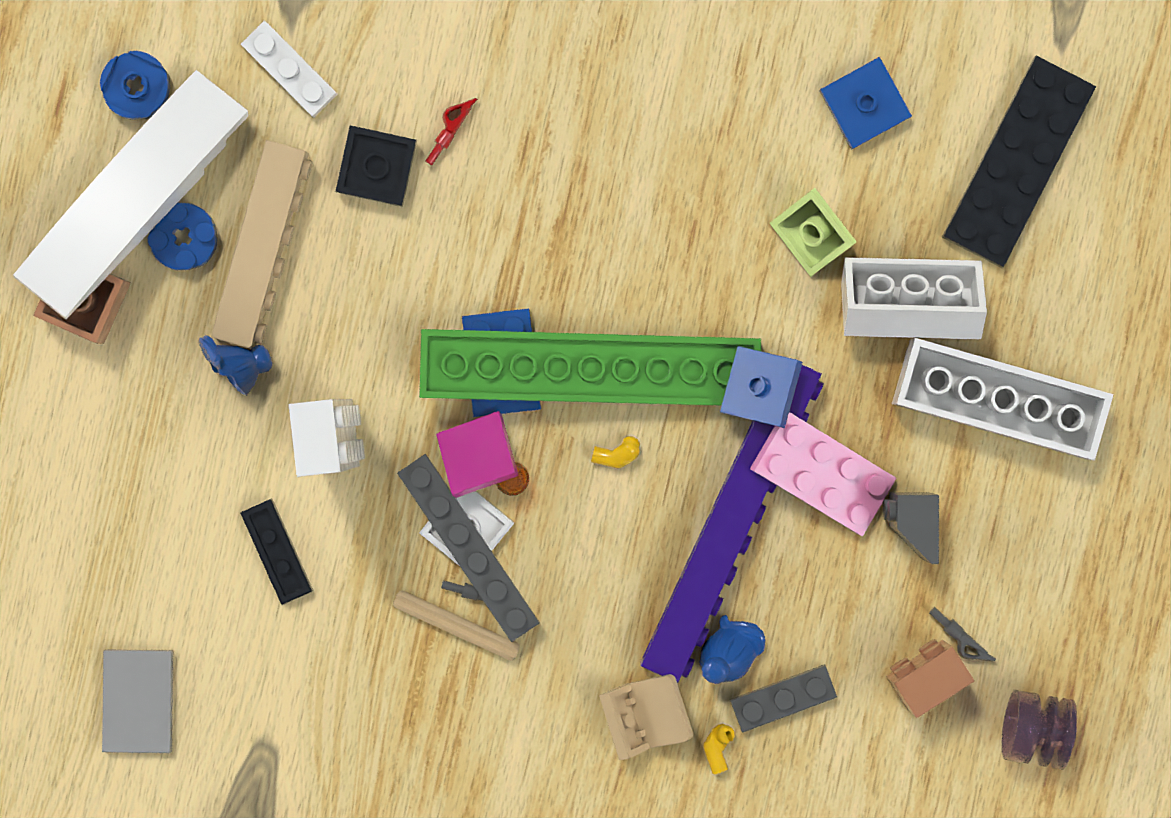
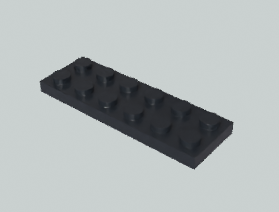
M1036 55L1026 71L942 238L1003 268L1096 86Z

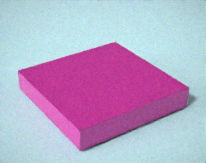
M499 411L436 434L450 490L455 498L519 476L504 420Z

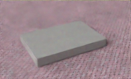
M105 649L103 651L102 752L171 753L173 650Z

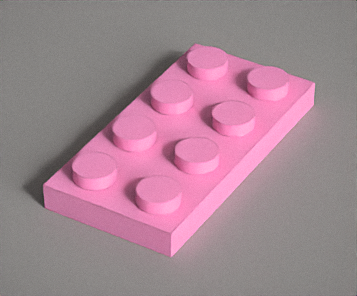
M790 412L785 428L777 426L773 428L750 470L860 536L864 535L896 480V477Z

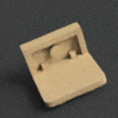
M671 674L623 684L599 695L619 760L629 759L650 748L686 742L693 737L676 678Z

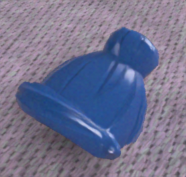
M207 335L199 338L201 351L206 360L210 362L212 370L215 373L227 376L229 382L243 395L247 396L251 391L259 373L269 372L272 368V358L269 351L263 345H256L251 350H247L238 346L216 345L214 340Z
M723 615L720 618V629L708 638L701 650L699 663L702 675L708 682L714 684L731 682L746 675L755 658L765 649L766 639L764 632L756 624L744 621H730L727 615Z

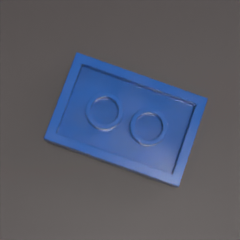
M529 308L462 316L463 330L532 332ZM471 399L473 417L486 416L497 411L501 414L541 409L540 401Z

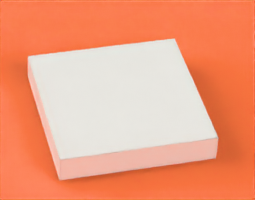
M476 491L456 498L492 551L514 522ZM428 521L419 533L458 564L430 521Z

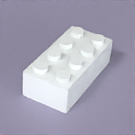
M845 257L841 283L844 336L982 338L987 314L982 261Z

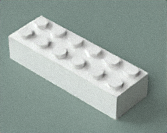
M912 338L909 341L892 404L1083 459L1095 460L1114 394L918 338Z
M329 399L289 404L297 477L342 472L360 466L359 460L364 459L365 454L363 440L356 437L355 426L361 425L359 405H353L352 399Z

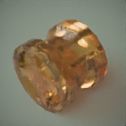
M516 461L515 464L519 476L496 484L502 493L509 496H516L522 493L530 481L527 468Z

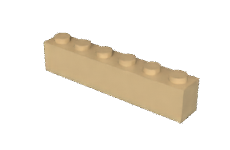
M269 140L265 142L212 331V338L251 349L256 346V343L261 344L264 339L267 325L263 324L262 321L265 311H271L274 304L276 292L271 291L274 278L280 279L285 264V259L280 258L284 245H290L294 232V226L290 225L293 212H299L303 200V193H299L302 179L308 180L312 168V161L308 160L309 153L304 150Z

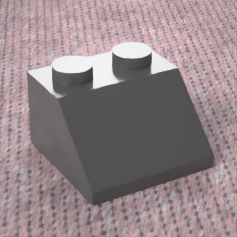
M889 492V500H884L883 502L884 520H888L889 526L922 560L931 564H939V495L930 492Z

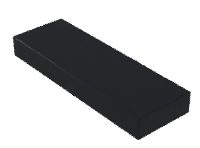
M271 498L240 512L281 605L314 591L273 499Z

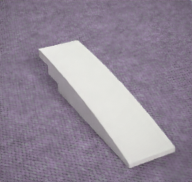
M196 70L87 187L13 274L14 278L64 319H67L204 175V168L226 146V139L246 120L248 110Z

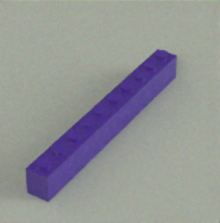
M802 365L789 412L807 422L809 413L805 412V409L810 399L813 401L817 400L824 383L819 381L822 373ZM752 421L640 661L642 667L661 676L671 674L676 678L677 683L681 676L688 677L695 662L690 656L695 646L702 647L709 632V629L704 626L710 615L714 617L717 615L724 598L719 596L723 585L730 586L735 577L738 567L733 564L738 553L744 555L749 547L752 536L747 534L753 522L759 524L766 510V506L762 504L767 492L773 493L777 486L750 470L775 426Z

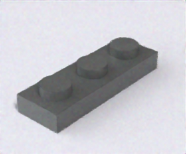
M824 664L732 698L730 702L743 733L837 698V695Z

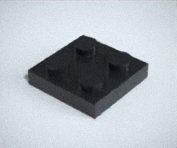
M350 125L335 192L403 207L417 140Z

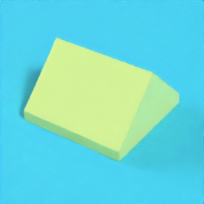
M816 188L812 189L769 223L810 277L856 243V240Z

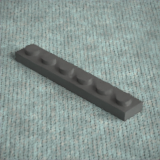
M424 454L399 471L397 474L510 641L513 642L540 623L458 500L452 496L451 490L429 457Z

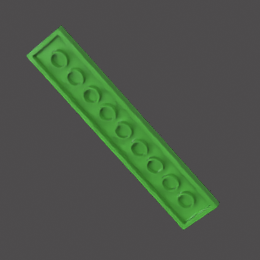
M421 329L419 398L722 406L737 347L761 351V338Z

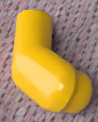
M627 436L623 439L622 444L614 450L595 446L591 462L620 469L637 459L640 453V442L633 436Z
M718 724L712 728L704 742L703 747L712 774H719L728 770L723 751L735 737V732L729 725Z

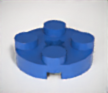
M129 51L114 57L106 64L101 74L100 87L106 104L119 116L130 120L150 119L169 97L170 78L162 64L152 55L142 51ZM137 76L141 77V84L144 86L141 92L137 91L135 95L129 94L131 88L126 85L129 79L134 81Z
M177 203L149 232L148 244L156 259L166 267L174 270H191L203 266L213 256L217 247V231L212 217L205 210L194 204ZM187 227L190 230L188 236L192 240L189 244L183 242L178 246L176 244L177 237L175 232L177 230L183 231Z

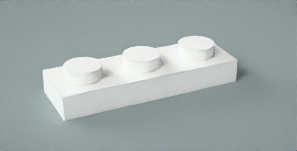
M265 20L241 43L313 118L337 95Z

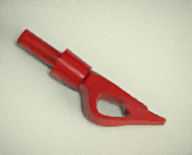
M477 98L450 106L444 111L442 118L445 128L435 139L434 142L437 144L425 160L426 163L432 166L443 148L447 149L455 133L472 109V105L478 100ZM461 108V114L454 120H451L449 114Z

